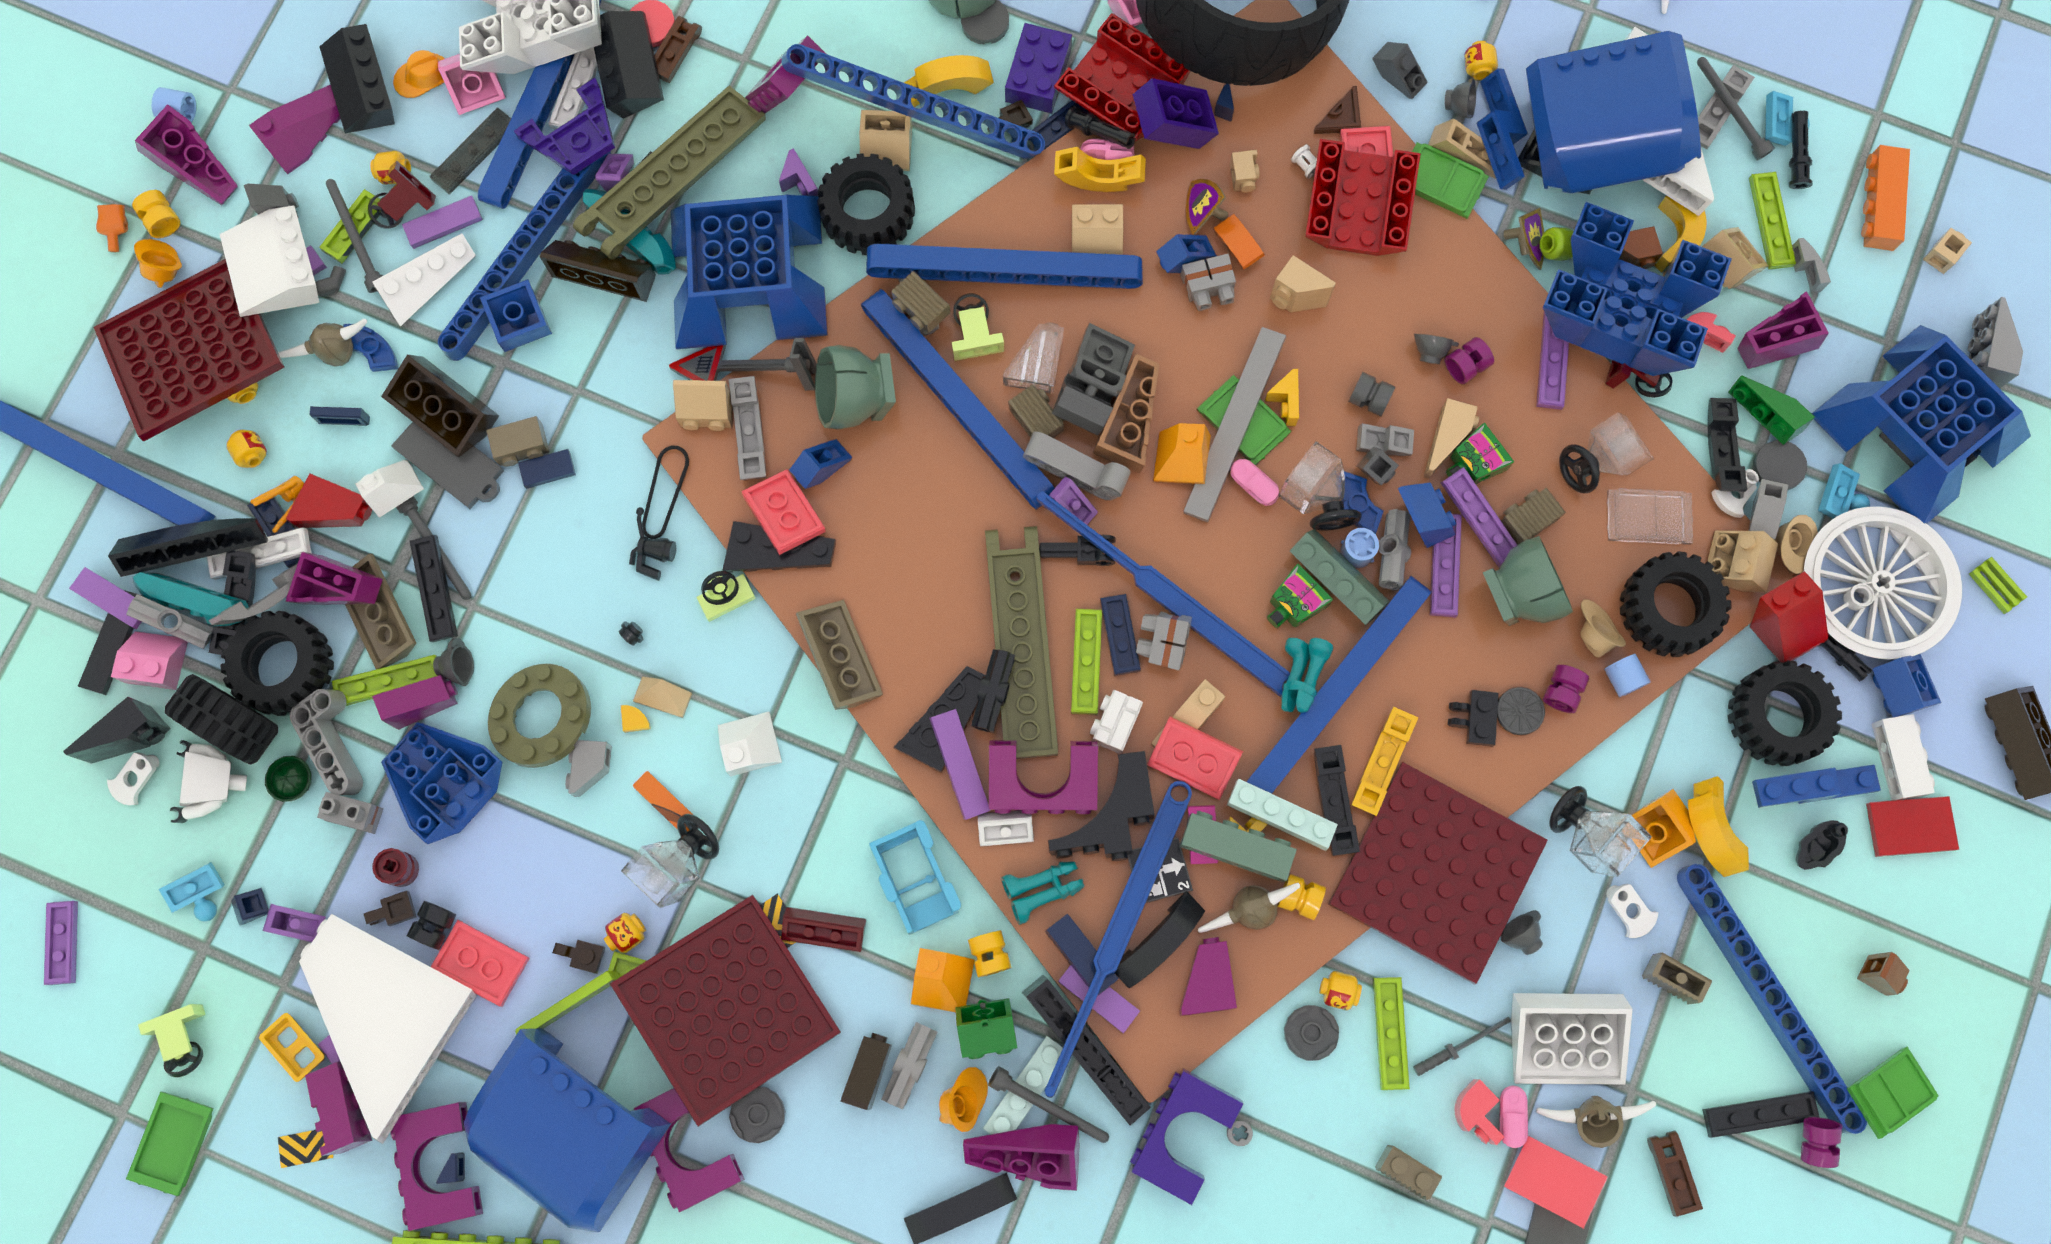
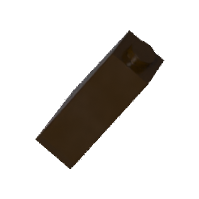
M872 1033L870 1038L863 1037L840 1102L865 1110L872 1109L892 1047L891 1044L886 1043L888 1037Z

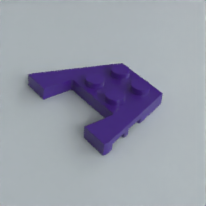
M595 78L576 89L588 109L547 136L543 135L533 119L514 130V133L521 141L572 175H575L615 148L600 85Z

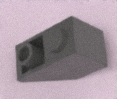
M1387 42L1372 58L1382 78L1409 99H1413L1428 83L1410 47L1406 43Z

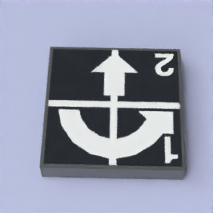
M1179 838L1173 839L1146 903L1183 894L1185 891H1193L1181 847H1179ZM1143 847L1133 849V854L1127 855L1131 873Z

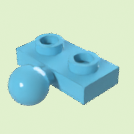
M1776 91L1766 95L1765 139L1767 141L1770 140L1784 146L1792 143V96Z
M1841 463L1834 464L1818 511L1834 519L1848 512L1849 509L1870 507V500L1866 495L1854 494L1860 474Z
M210 862L162 886L158 890L172 913L194 902L195 917L200 921H210L215 917L217 907L214 902L206 900L204 896L222 888L225 884L213 863Z

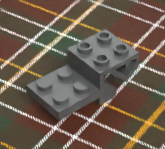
M1089 323L1085 329L1073 365L1064 378L1052 414L1095 435H1099L1113 409L1112 404H1110L1113 396L1117 397L1122 390L1126 378L1125 373L1135 344Z

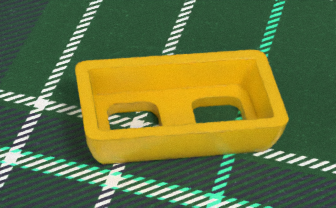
M289 1013L281 1015L259 1036L260 1041L295 1082L305 1078V1075L309 1074L325 1059L324 1053ZM291 1027L298 1037L289 1047L285 1048L278 1040V1036L286 1028ZM305 1047H308L315 1055V1058L305 1068H302L295 1060V1057Z

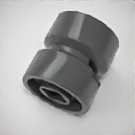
M1362 372L1348 402L1359 407L1366 405L1368 406V411L1382 416L1395 386L1384 381L1377 383L1376 377Z

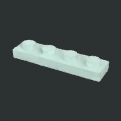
M1241 779L1236 781L1227 802V806L1324 851L1329 848L1338 825Z
M1046 1036L1015 1082L1040 1095L1048 1084L1063 1047ZM1008 1091L983 1129L990 1134L1014 1131L1033 1104Z

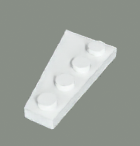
M461 233L372 283L401 327L476 255Z

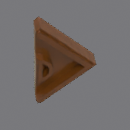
M1353 86L1328 112L1327 116L1315 126L1314 134L1340 133L1341 129L1361 128L1357 86Z

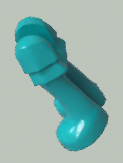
M1288 638L1286 640L1285 651L1293 658V664L1287 682L1283 684L1281 708L1283 711L1293 712L1296 706L1300 713L1309 711L1314 702V697L1317 695L1315 687L1324 664L1333 652L1334 647L1327 640L1312 638L1309 644L1298 638ZM1309 660H1310L1309 668H1308V671H1307L1305 680H1304V682H1302V681H1301V680H1302V677H1303V675H1304V672H1305V669H1306V667H1307V664H1308V662H1309Z
M1075 861L1059 862L1057 866H1050L1049 869L1028 877L1017 878L1011 874L1001 877L1002 885L1009 899L1015 898L1036 887L1052 883L1053 887L1011 902L1012 911L1019 925L1026 923L1029 920L1030 913L1037 907L1058 899L1064 900L1069 895L1074 896L1084 888L1083 879L1071 881L1063 886L1059 878L1078 869Z

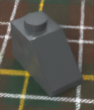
M250 183L244 185L250 205L257 214L268 209L293 205L295 208L299 207L294 194H289L283 186Z

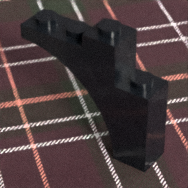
M1145 751L1118 755L1119 764L1116 783L1103 809L1095 818L1079 830L1061 838L1048 840L1051 855H1056V858H1068L1073 856L1072 852L1083 851L1084 855L1099 853V849L1104 848L1106 858H1111L1112 861H1123L1128 859L1127 855L1133 854L1128 823L1133 822L1135 826L1149 824L1150 820L1155 819Z

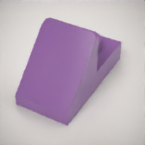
M794 148L789 150L779 179L781 191L785 192L797 186L801 195L818 196V189Z
M633 154L607 155L595 175L597 182L606 192L630 172L634 165Z
M1064 477L1049 495L1087 525L1098 513L1070 478Z
M271 904L262 931L313 942L317 936L319 925L326 917Z

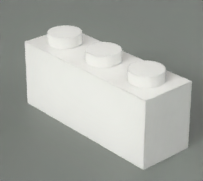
M1914 714L1882 719L1872 723L1891 800H1905L1935 793V781L1932 774L1929 773L1927 765L1928 755L1926 749L1922 747L1920 739L1921 729L1919 723L1915 721Z

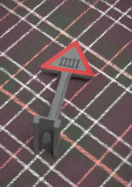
M794 338L790 356L786 357V359L722 360L726 345L706 347L669 364L670 369L688 380L716 381L718 373L723 371L786 370L787 372L797 373L805 391L815 390V384L811 375L816 373L817 363L804 338Z

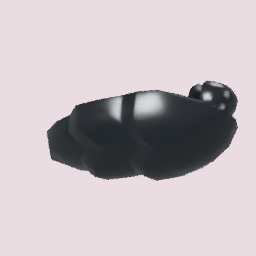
M1830 820L1811 828L1810 833L1799 842V850L1795 859L1797 866L1807 870L1829 865L1843 851L1846 844L1848 827L1839 821Z

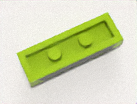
M365 189L348 209L361 239L374 224L368 215V204L375 195ZM376 198L372 205H377L380 198ZM372 209L373 216L377 220L380 216L379 211ZM340 219L319 248L322 252L343 264L354 247Z

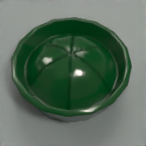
M283 756L275 760L265 774L267 792L274 799L282 802L294 801L302 797L311 785L312 775L308 764L295 756Z

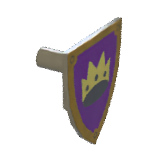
M1208 179L1191 181L1186 200V219L1193 235H1196L1211 215L1222 221L1228 218V212L1219 208L1226 199L1222 189L1218 184Z
M1537 208L1519 217L1520 227L1504 230L1505 240L1518 238L1521 255L1529 254L1532 262L1541 270L1544 256L1540 250L1539 243L1544 233L1541 210Z

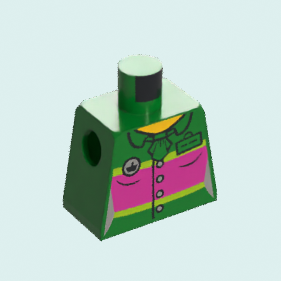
M1483 423L1453 452L1451 460L1455 465L1448 468L1446 474L1449 477L1464 467L1474 483L1478 484L1507 471L1514 463V460L1486 423Z
M1297 564L1273 594L1270 603L1276 609L1267 616V619L1275 628L1280 627L1286 620L1296 628L1326 609L1333 601V598Z

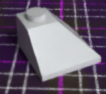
M407 459L377 469L373 473L365 475L356 483L362 498L379 518L424 489Z
M770 712L718 725L720 749L726 772L730 776L782 763Z

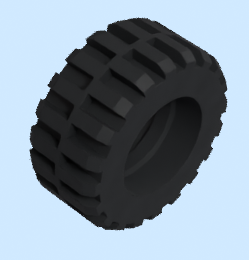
M864 153L856 154L857 158L850 159V156L843 158L842 164L835 163L831 167V174L825 173L822 178L823 185L821 184L818 189L819 198L817 202L821 221L829 238L834 239L835 244L840 248L847 246L848 252L855 254L858 250L861 251L862 255H867V247L872 244L897 245L896 240H904L907 236L906 229L910 230L913 225L915 205L910 180L898 164L893 166L891 159L884 157L881 160L878 154L871 153L870 157H864ZM862 190H876L890 199L889 206L881 215L867 220L851 217L843 210V207L850 196Z
M1678 551L1674 555L1671 552L1662 553L1659 557L1655 556L1648 560L1627 579L1624 585L1626 589L1621 592L1620 601L1624 602L1620 607V615L1626 616L1627 620L1623 624L1626 630L1631 628L1634 633L1631 637L1635 642L1641 640L1644 643L1642 647L1648 651H1651L1653 648L1657 649V655L1666 656L1670 653L1672 657H1680L1684 654L1689 655L1698 651L1722 633L1723 626L1728 623L1730 618L1729 614H1726V612L1731 610V600L1726 599L1730 591L1728 586H1723L1721 582L1724 580L1720 572L1716 574L1712 570L1714 566L1710 562L1705 564L1700 562L1701 557L1695 554L1687 557L1686 552ZM1659 584H1675L1688 592L1695 605V618L1691 625L1677 626L1668 622L1660 615L1654 602L1655 589Z
M266 611L261 613L260 618L256 615L247 618L248 623L246 625L240 623L235 628L237 633L233 637L229 635L226 643L229 644L227 650H222L221 658L225 659V663H222L220 668L221 673L227 675L223 679L225 686L231 689L230 693L236 699L242 701L243 704L268 715L272 713L276 716H285L287 712L290 713L292 708L318 689H322L325 683L329 684L332 677L328 675V672L334 669V661L329 659L333 655L332 648L326 644L328 640L325 635L303 618L295 614L291 615L286 611H277L276 614L272 611ZM291 641L297 650V663L293 672L279 684L273 686L263 685L258 671L263 654L277 643Z
M1787 660L1784 663L1776 661L1767 666L1764 665L1745 676L1740 681L1741 684L1734 688L1732 695L1735 697L1730 699L1728 703V709L1732 710V713L1728 715V723L1734 724L1735 729L1731 730L1734 738L1738 736L1742 741L1739 746L1744 751L1750 749L1752 751L1751 757L1756 760L1765 758V764L1776 765L1779 763L1780 766L1799 764L1824 752V749L1830 747L1834 742L1833 736L1838 735L1841 728L1840 725L1836 724L1837 721L1842 720V711L1837 710V705L1841 704L1839 696L1834 697L1831 691L1835 689L1831 682L1827 684L1824 682L1823 678L1825 676L1821 672L1813 673L1811 672V666L1804 663L1797 666L1796 661ZM1776 690L1787 693L1800 705L1804 723L1798 736L1789 737L1779 733L1767 720L1765 700L1769 692Z
M194 674L184 679L165 705V714L172 718V720L227 754L249 765L258 762L278 733V725Z

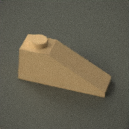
M1455 119L1434 127L1428 145L1483 170L1484 174L1496 179L1480 136Z
M1447 398L1441 409L1424 473L1425 478L1429 479L1467 438L1469 433L1476 430L1479 422V416H1475L1477 406Z
M1205 679L1185 701L1173 718L1199 730L1223 703L1226 696ZM1164 728L1152 741L1151 745H1153L1154 747L1156 746Z

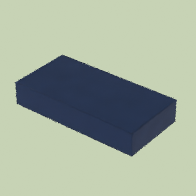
M310 406L309 415L318 424L369 425L370 416L362 408Z
M569 449L518 463L523 485L526 489L576 475Z

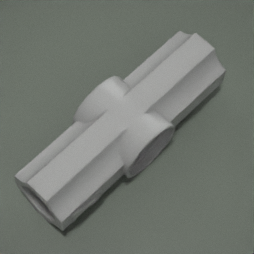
M1393 509L1389 510V513L1386 514L1384 536L1379 541L1378 549L1382 554L1379 586L1382 588L1397 590L1403 586L1405 563L1411 556V549L1407 545L1410 514L1407 511Z
M138 594L130 603L126 615L202 649L206 647L212 636L213 627ZM169 615H175L178 618L177 625L170 629L165 628L164 619Z
M916 1022L905 1048L901 1049L892 1069V1077L881 1100L898 1108H904L915 1082H918L927 1063L926 1057L938 1033L937 1031Z

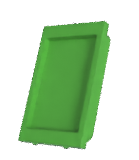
M1417 142L1412 151L1421 153L1415 195L1468 219L1476 201L1480 198V193L1489 176L1484 174L1483 170L1428 144Z
M1234 375L1197 408V411L1217 430L1240 380ZM1261 399L1239 448V452L1254 465H1257L1264 459L1268 453L1280 442H1283L1291 433L1285 422Z
M1908 1046L1899 1050L1846 1088L1878 1139L1883 1138L1888 1133H1893L1936 1101L1939 1096Z
M160 1091L126 1180L163 1191L164 1193L180 1196L182 1188L187 1184L207 1133L214 1108L190 1101L188 1098L184 1099Z

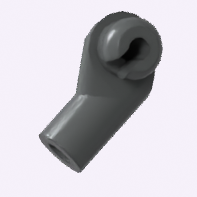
M334 266L329 278L315 282L318 296L322 297L338 292L346 270L342 267Z

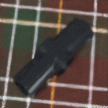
M993 649L986 676H983L977 696L979 700L971 725L973 728L994 733L1001 706H1004L1010 685L1008 681L1015 662L1014 654Z

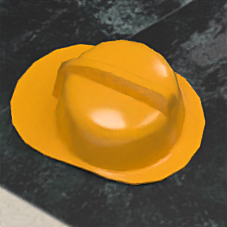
M419 50L412 53L407 63L403 64L394 75L393 85L395 90L403 97L415 98L444 83V80L438 69V61L445 58L427 50Z
M143 239L135 243L134 251L139 261L141 275L148 280L154 281L158 288H162L164 282L172 281L177 271L182 268L177 252L169 244L153 239Z
M976 1067L966 1068L960 1073L953 1087L942 1093L939 1100L940 1122L954 1125L961 1132H968L974 1127L988 1093L986 1077L981 1070Z

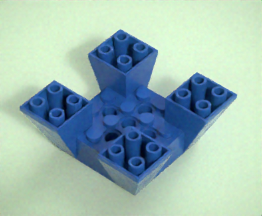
M776 195L690 203L671 210L672 254L674 257L687 256V276L674 299L676 349L727 345L725 308L769 304L777 340L828 336L825 288L795 268L794 246L822 244L821 216L817 202L819 196Z
M1586 202L1571 236L1575 275L1558 269L1542 307L1555 337L1621 364L1625 363L1629 367L1651 376L1694 368L1708 328L1682 317L1719 296L1732 258L1682 240L1665 276L1658 275L1619 259L1634 220Z
M1920 325L1883 355L1899 372L1892 380L1849 383L1812 414L1815 416L1814 420L1845 452H1848L1878 427L1915 464L1883 491L1902 511L1919 518L1924 524H1927L1959 497L1966 459L1969 455L1979 448L1982 451L1979 455L1994 468L2029 439L2031 434L2022 410L1947 335Z

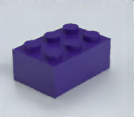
M1024 23L1005 85V102L1013 104L1022 100L1027 108L1053 113L1059 93L1054 88V85L1066 70L1072 50V34Z
M1151 78L1133 94L1144 139L1200 149L1219 134L1209 96L1205 89Z

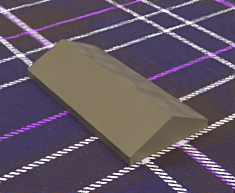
M369 553L352 567L383 579L375 604H345L375 668L380 669L407 657L416 645V641L374 555Z
M844 600L796 613L835 710L854 708L883 695Z

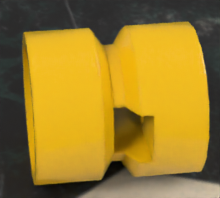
M159 190L143 192L132 203L135 213L143 221V225L148 233L154 238H164L173 234L181 224L179 217L169 207L168 200Z
M1289 873L1283 887L1299 883L1300 888L1278 902L1277 907L1290 912L1297 909L1299 915L1315 920L1321 907L1326 887L1314 882H1310L1307 885L1303 878Z
M1001 930L968 940L971 954L977 957L974 965L978 978L1012 968L1008 953L1002 950L1005 942ZM993 953L994 959L988 960L986 954Z

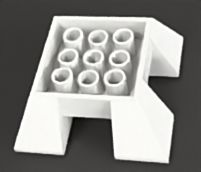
M482 0L496 7L497 14L459 27L460 68L466 71L516 74L601 45L599 0Z

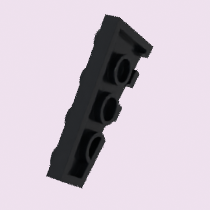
M733 521L722 571L733 573V571L751 572L762 569L783 570V568L795 567L797 569L831 567L836 540L817 536L779 555L761 526Z
M966 666L946 688L939 699L909 729V732L901 741L899 740L894 749L942 773L945 763L929 718L956 709L964 731L977 707L979 686L983 676L986 675Z

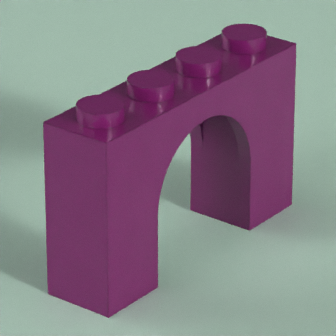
M808 35L798 43L825 53ZM783 54L745 96L749 101L748 105L759 113L762 111L765 114L788 99L805 79L791 74L783 68L781 63ZM790 54L793 63L801 64L798 55Z
M990 740L989 809L995 810V813L1006 814L1010 813L1011 810H1021L1025 814H1035L1038 810H1048L1051 814H1063L1065 810H1075L1077 814H1090L1091 810H1097V741H1070V772L1066 782L1053 792L1036 793L1026 788L1018 777L1016 768L1017 741Z
M674 1088L633 1108L634 1110L650 1108L671 1123L650 1156H655L659 1165L656 1167L659 1179L662 1183H667L670 1190L667 1196L673 1209L678 1208V1211L682 1212L745 1180L734 1154L728 1155L699 1170L685 1168L674 1159L669 1147L670 1133L676 1122L689 1114Z
M457 1102L401 1115L390 1132L392 1139L396 1141L397 1152L394 1154V1161L396 1167L400 1169L401 1180L398 1182L400 1196L404 1197L405 1208L402 1211V1218L404 1224L408 1225V1231L483 1214L479 1186L446 1193L438 1192L424 1182L420 1173L421 1155L431 1141L444 1135L465 1131L464 1121L468 1112L466 1102Z

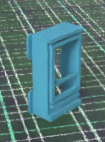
M919 820L869 843L882 873L879 876V882L889 902L895 903L909 935L959 913L958 910L961 908L960 900L952 883L945 882L930 849L933 846V840L924 821ZM918 837L934 875H927L925 879L897 891L881 853ZM933 879H937L942 892L907 908L904 907L900 894L922 884L932 883Z

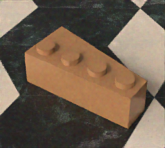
M1135 354L1127 370L1122 390L1113 403V409L1093 450L1094 454L1121 464L1137 473H1140L1145 467L1159 363Z

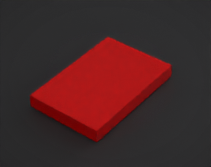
M1950 796L1870 802L1866 804L1875 857L1959 850Z

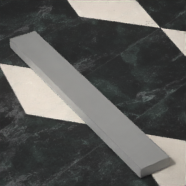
M1264 327L1261 328L1209 450L1205 484L1194 485L1184 509V514L1209 522L1231 466L1234 463L1286 340V335Z

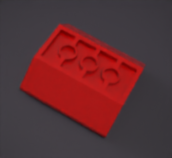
M1111 13L1098 29L1096 43L1074 70L1068 67L1054 85V88L1103 121L1136 135L1134 137L1136 138L1135 141L1143 138L1144 135L1133 94L1151 78L1184 85L1190 70L1169 57L1152 38Z
M1320 139L1305 237L1327 249L1374 256L1406 252L1421 153L1395 150L1393 156L1389 157L1344 150L1345 142Z

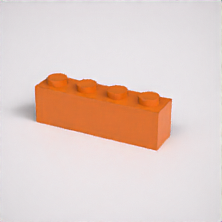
M1879 145L1867 158L1866 168L1869 169L1864 186V190L1867 191V200L1863 206V214H1866L1861 231V235L1864 237V247L1894 251L1904 242L1910 149Z

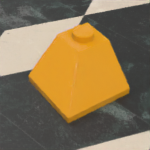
M1179 423L1159 432L1154 482L1205 484L1211 437L1205 424Z
M1674 789L1651 801L1620 822L1651 868L1696 842L1689 810Z
M920 948L914 975L911 1004L956 1012L955 1007L966 1006L975 960Z

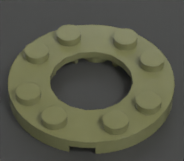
M537 664L515 673L498 690L489 710L488 731L494 747L509 761L528 768L548 766L563 759L574 750L575 747L573 745L582 733L585 734L591 716L589 693L583 682L575 674L562 666ZM546 690L553 692L561 703V717L557 725L550 733L540 738L529 739L523 737L518 732L515 724L517 709L523 705L524 699L527 696H531L536 691Z

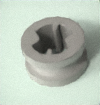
M1238 1120L1234 1122L1231 1129L1227 1128V1137L1234 1145L1245 1146L1252 1139L1253 1131L1247 1122ZM1244 1126L1246 1128L1244 1133H1247L1246 1138H1240L1236 1141L1233 1138L1235 1134H1232L1234 1127L1240 1128Z

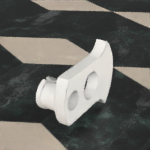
M1751 469L1745 471L1748 490L1746 492H1739L1740 499L1735 498L1731 491L1714 489L1711 492L1717 506L1726 514L1737 518H1742L1745 515L1743 506L1757 489L1755 484L1759 481L1758 474Z
M139 752L133 753L117 777L113 780H107L109 791L115 800L124 805L139 804L138 795L157 770L156 767H159L157 756H147ZM131 771L137 775V783L134 786L128 782V775Z
M1631 884L1613 885L1608 888L1606 893L1607 901L1625 924L1627 929L1625 937L1638 938L1649 933L1656 924L1658 912H1651L1646 907ZM1631 903H1635L1638 908L1637 915L1633 918H1629L1626 913V909Z

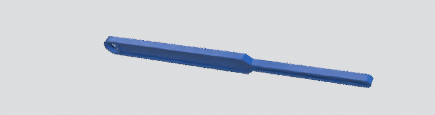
M1045 492L1037 494L1036 499L1041 505L1130 572L1134 577L1135 585L1173 615L1191 616V629L1278 696H1282V685L1287 681L1290 675L1289 671L1151 565L1140 566Z
M1176 781L1169 786L1094 957L1095 976L1045 1088V1095L1049 1098H1052L1058 1089L1106 976L1115 973L1118 969L1191 800L1192 790L1183 781ZM1177 786L1184 787L1188 791L1187 799L1181 802L1175 801L1171 797L1172 789Z

